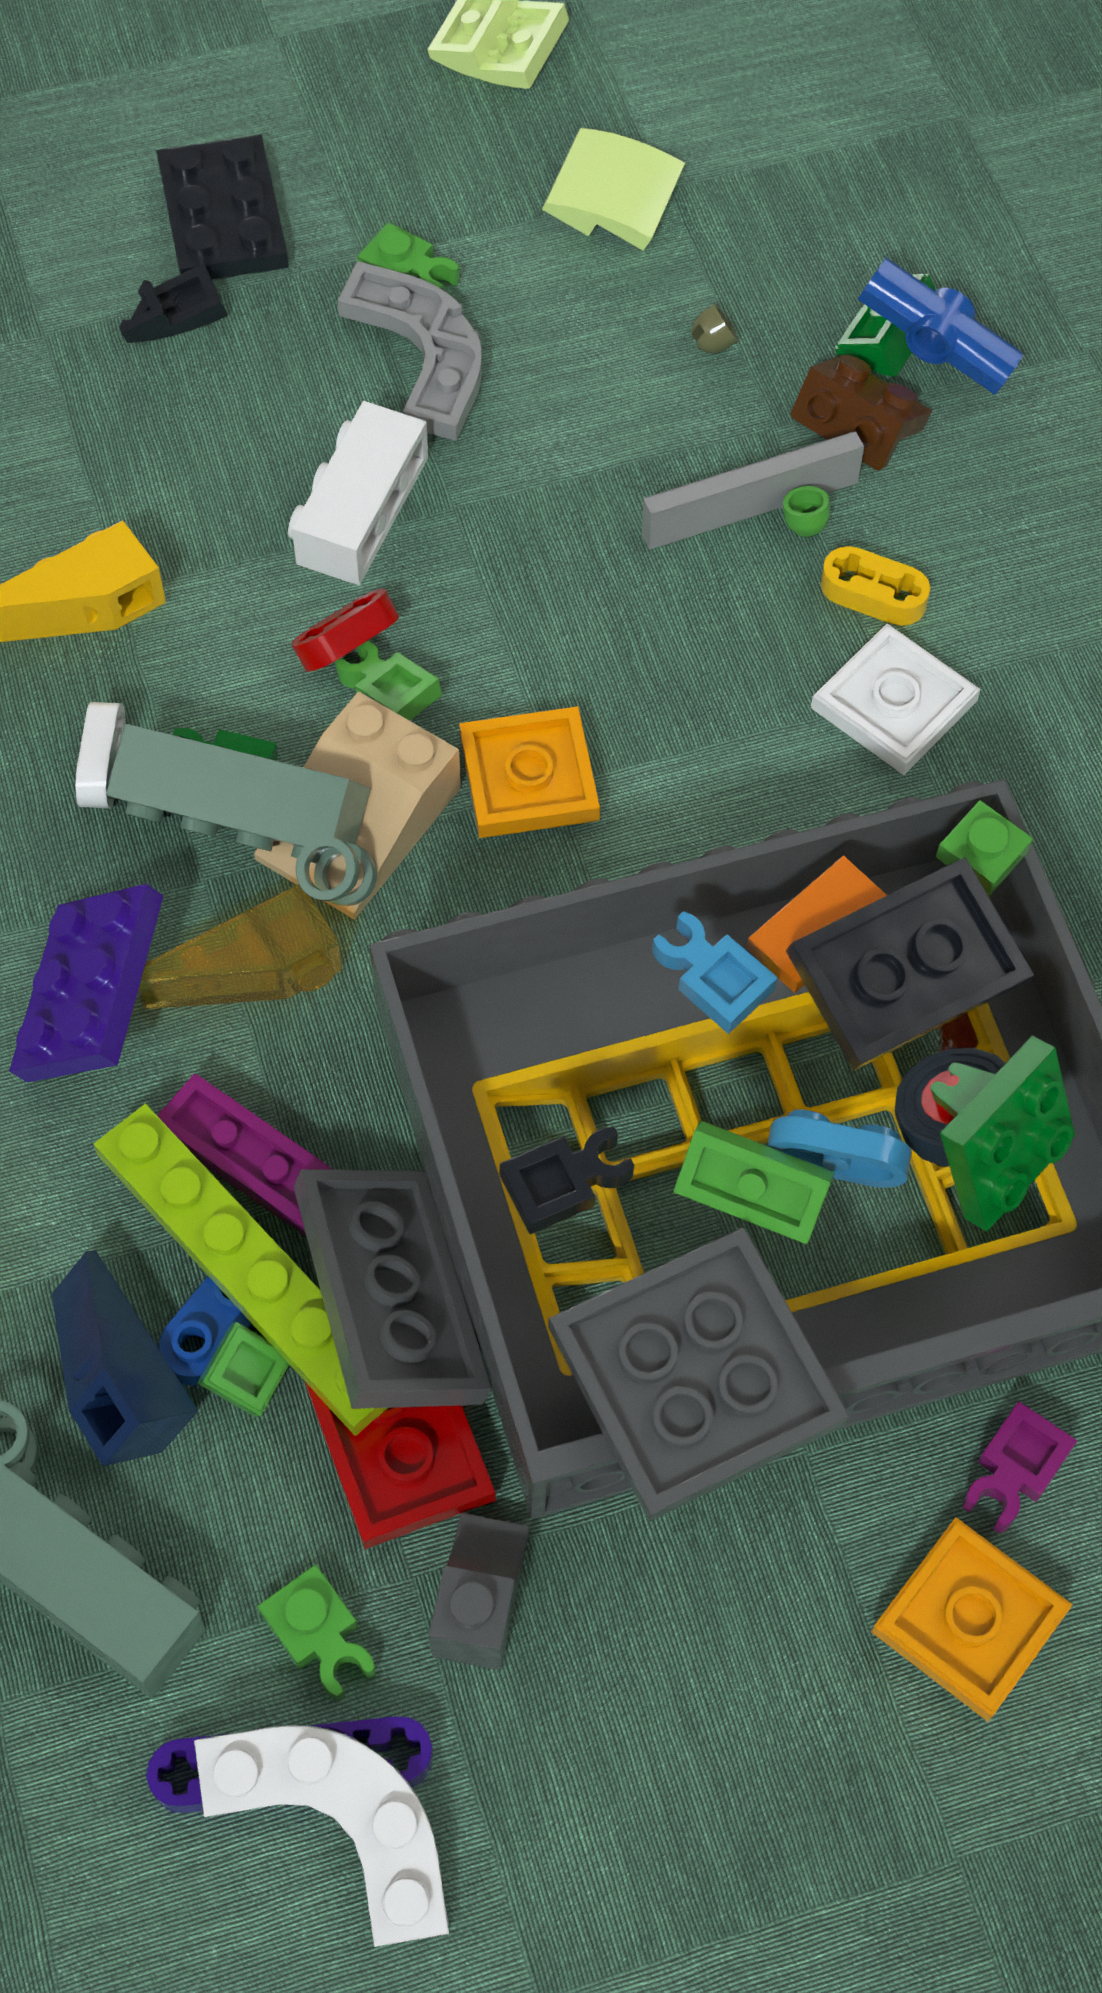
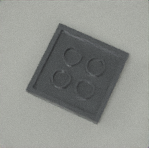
M744 1227L549 1318L548 1328L649 1522L846 1426L850 1418Z

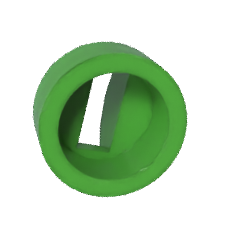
M801 486L789 491L783 499L784 519L788 528L805 538L818 535L827 526L830 516L828 494L815 486Z

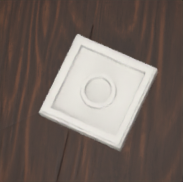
M887 623L813 695L811 709L902 775H905L978 701L980 688Z

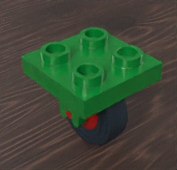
M1031 1036L1007 1063L995 1054L976 1048L948 1049L927 1056L907 1072L897 1088L895 1116L905 1143L923 1160L943 1167H950L965 1220L986 1232L1005 1212L1013 1211L1022 1202L1031 1183L1050 1163L1058 1162L1066 1154L1072 1139L1075 1137L1056 1049L1034 1036Z

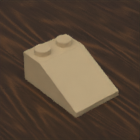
M359 691L324 731L303 767L347 778L371 788L356 845L365 849L372 856L376 864L377 880L375 887L364 901L353 906H341L324 901L354 920L461 789L458 748ZM274 840L271 852L256 849L254 853L256 861L300 887L296 877L297 858L291 857L294 845ZM343 855L335 858L329 866L327 879L331 889L337 887L345 876L346 862ZM360 860L359 877L349 894L355 892L363 881L364 869ZM311 862L309 867V875L311 881L316 886L314 880V870L316 863Z

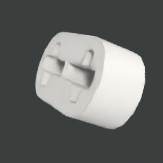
M90 702L88 705L76 770V799L79 807L105 809L113 807L115 798L106 796L124 724H126L125 710L122 703Z

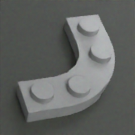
M357 261L338 299L339 316L389 329L409 338L422 352L424 364L403 410V414L426 421L427 433L457 441L477 397L482 378V350L478 332H474L472 326L462 314V306L439 287L411 275Z

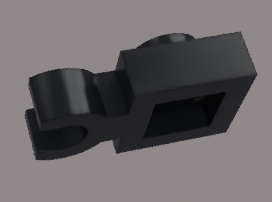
M608 1127L597 1130L587 1139L584 1149L575 1153L572 1152L563 1136L500 1163L499 1175L529 1235L594 1207L595 1194L591 1186L598 1185L603 1188H617L626 1184L633 1177L635 1165L631 1159L624 1160L617 1165H608L603 1163L598 1157L603 1151L617 1146L618 1133L615 1128Z

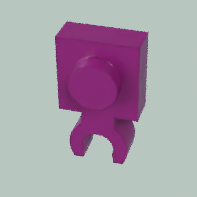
M1018 1401L978 1461V1464L992 1472L993 1476L981 1477L970 1486L963 1501V1509L970 1513L979 1499L983 1497L995 1498L1001 1504L1003 1512L993 1530L999 1534L1005 1532L1012 1525L1019 1512V1491L1037 1503L1078 1440Z

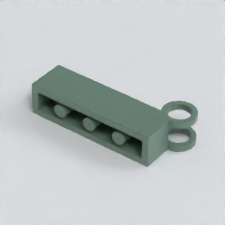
M124 724L106 796L128 802L125 814L161 823L164 812L182 816L180 828L216 837L219 826L237 830L236 843L270 852L272 851L274 840L294 845L291 857L297 858V881L306 894L319 900L329 901L341 906H353L364 901L371 894L376 884L377 869L372 856L365 849L356 845L370 787L347 778ZM343 855L346 862L345 876L337 887L331 889L327 879L329 866L335 858ZM360 860L364 869L363 881L355 892L349 894L359 877ZM311 862L316 863L314 870V880L316 886L311 881L309 875V867Z
M0 1400V1415L9 1417L0 1418V1433L11 1432L17 1434L12 1447L0 1455V1583L145 1695L153 1699L206 1631L199 1612L195 1610L201 1601L192 1591L175 1578L167 1575L163 1582L159 1583L142 1570L141 1566L145 1563V1558L119 1536L113 1534L105 1542L89 1530L87 1526L92 1519L68 1497L59 1494L52 1502L36 1490L33 1486L37 1483L38 1478L33 1471L39 1458L37 1440L29 1429L22 1412L13 1404ZM25 1451H26L25 1458H24L23 1462L21 1463L19 1460L21 1459V1457L24 1455V1453H25Z

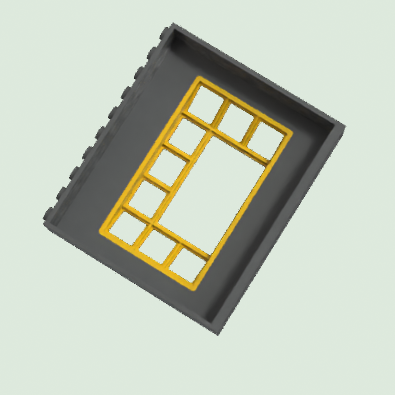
M1005 779L987 784H982L978 781L967 782L955 787L948 794L921 800L918 797L905 798L895 802L887 810L864 816L856 813L840 815L830 820L825 826L802 832L793 829L782 830L768 836L763 842L737 849L733 846H720L706 852L701 858L675 865L669 862L655 863L645 867L637 875L614 881L602 878L593 879L579 885L572 892L549 898L542 895L528 896L516 901L510 908L483 915L479 912L462 913L451 918L445 925L422 931L401 929L386 935L379 942L369 944L375 1004L531 1520L632 1491L548 1326L549 1318L560 1313L552 1287L614 1281L625 1283L644 1274L616 1188H603L598 1185L591 1186V1189L597 1197L616 1257L613 1259L548 1264L543 1260L535 1233L529 1235L499 1175L500 1163L511 1159L495 1107L562 1104L568 1109L580 1149L582 1150L587 1139L597 1131L587 1102L589 1097L655 1079L665 1080L686 1141L614 1162L606 1159L604 1151L598 1155L600 1160L608 1165H617L624 1160L631 1159L635 1165L633 1177L629 1180L632 1181L679 1168L683 1165L694 1131L699 1122L702 1121L685 1072L759 1052L764 1057L784 1114L727 1131L758 1143L766 1144L772 1122L777 1118L788 1116V1113L793 1110L814 1111L824 1115L829 1119L830 1123L835 1124L881 1111H889L894 1118L900 1137L905 1143L895 1116L897 1088L903 1078L900 1075L892 1052L872 1061L881 1088L818 1106L807 1107L803 1103L783 1045L831 1032L806 986L804 985L796 993H793L778 978L775 991L728 1034L678 990L680 977L686 972L684 970H672L661 965L652 953L653 939L660 934L674 946H684L689 943V940L676 929L678 916L682 912H687L695 916L702 923L705 930V940L713 947L728 934L757 959L746 948L748 938L843 855L885 894L889 895L947 866L936 858L939 845L979 800L1028 834ZM1033 843L1029 852L988 897L1034 976L1026 983L968 1012V1016L979 1041L976 1049L995 1054L1005 1063L1011 1059L1031 1036L1050 1044L1056 1049L1075 1137L1072 1139L1066 1154L1058 1162L1050 1163L1035 1179L1050 1220L1040 1228L967 1248L946 1194V1189L955 1185L950 1167L937 1166L935 1163L923 1160L911 1149L910 1163L946 1255L785 1300L850 1416L846 1426L840 1429L1102 1352V1005Z

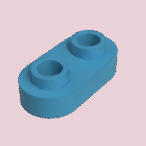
M793 1110L788 1113V1116L775 1119L771 1124L767 1142L768 1147L835 1172L834 1179L881 1188L897 1187L907 1181L912 1154L910 1147L900 1140V1135L888 1127L863 1125L859 1128L830 1123L829 1119L824 1115L810 1110Z

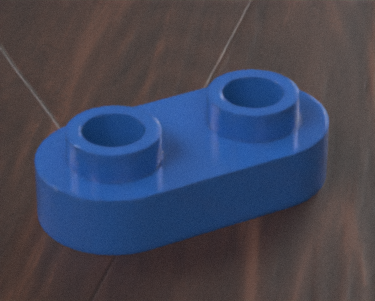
M209 1276L206 1277L167 1324L159 1340V1350L180 1383L190 1386L199 1385L197 1382L231 1323L237 1322L254 1333L257 1330L233 1302L224 1297L222 1290ZM199 1336L205 1340L203 1347L196 1352H185L181 1349L183 1342L189 1337Z

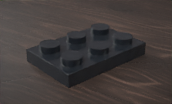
M262 135L156 150L180 274L203 263L213 280L289 268L287 249Z
M966 857L792 942L785 950L853 1071L1026 983L1034 976Z

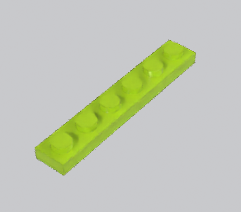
M146 1103L93 1143L98 1157L355 1436L387 1409L351 1408L321 1290Z

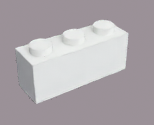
M363 401L353 420H346L338 433L336 450L329 463L322 462L313 480L312 493L305 506L298 505L295 508L290 519L288 536L293 539L297 565L360 586L428 460L426 421Z

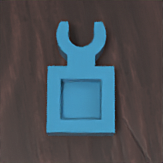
M682 912L677 918L676 929L689 940V943L684 946H674L658 934L653 939L652 953L655 959L664 967L672 970H684L686 972L680 977L678 990L729 1034L775 991L778 978L728 934L713 947L705 940V930L702 923L692 914Z

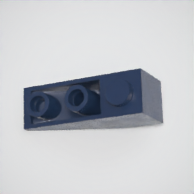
M86 1251L53 1291L52 1300L68 1410L101 1464L107 1466L162 1453L196 1415L198 1409L97 1251Z

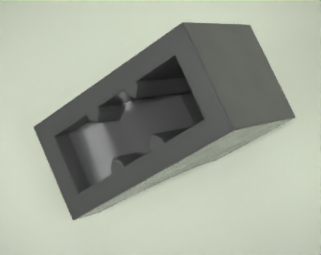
M465 1513L460 1514L451 1554L447 1565H444L429 1632L432 1657L499 1671L502 1670L529 1539V1526Z

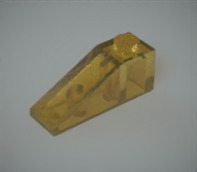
M298 884L145 963L138 995L145 1009L288 999L301 991L311 992L323 987L337 972L342 970L338 939L310 896Z

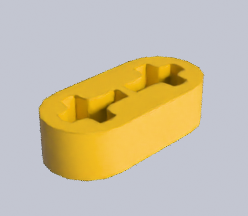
M851 546L839 547L831 551L824 561L821 588L824 595L830 601L899 626L912 625L925 614L931 587L929 580L921 571ZM847 571L857 574L853 575L850 581H844L839 578L843 577ZM901 590L911 594L904 601L894 598V596L899 595Z

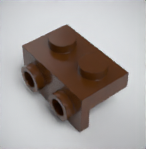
M841 355L811 366L792 408L791 417L827 440L856 432L864 445L862 462L877 471L887 467L898 441L924 429L932 412L931 409L916 401L917 395L912 390L900 384L886 383L871 374V367L859 358Z

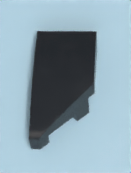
M203 263L156 287H153L151 281L143 280L138 290L141 300L130 320L123 319L119 329L127 343H137L185 333L228 316L213 279Z

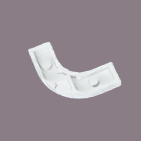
M303 1725L267 1727L195 1740L204 1817L273 1805H308L333 1817L354 1840L364 1870L374 1947L449 1934L438 1852L428 1816L408 1781L382 1756L348 1735L325 1728Z

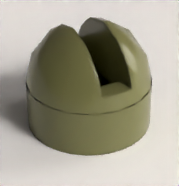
M716 303L702 311L693 321L691 329L692 338L697 340L699 350L717 354L739 341L730 322Z

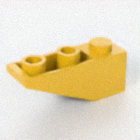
M123 520L105 530L96 531L84 541L53 557L42 559L29 570L0 584V642L116 630L166 603L159 567Z

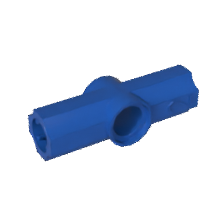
M885 257L858 298L859 301L907 333L906 343L911 352L919 359L931 364H943L947 361L994 395L1001 389L1023 357V352L974 319L976 316L975 308L964 294L950 288H939L934 291L887 257Z

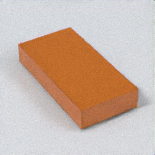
M843 855L748 938L746 948L793 993H796L805 984L785 951L791 943L887 896V894Z

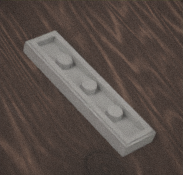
M851 432L643 499L641 535L648 549L651 550L782 508L785 495L797 487L815 486L828 493L856 484L859 480L864 445L857 433Z

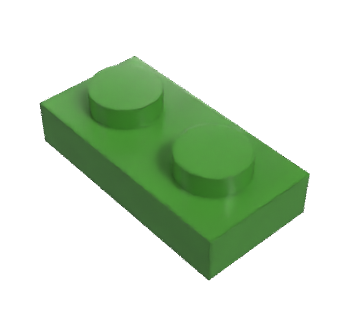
M700 1121L694 1131L673 1192L801 1243L808 1244L835 1172Z

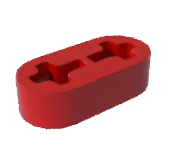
M377 589L360 596L307 629L292 641L291 646L306 672L315 671L335 662L387 629L398 620L399 614L385 589Z

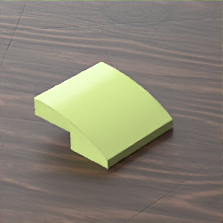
M457 0L427 50L431 59L461 74L498 85L530 89L569 22V17L564 3L519 0Z
M580 128L542 210L587 236L590 235L597 224L644 251L654 235L685 163L666 152L640 141L610 132Z

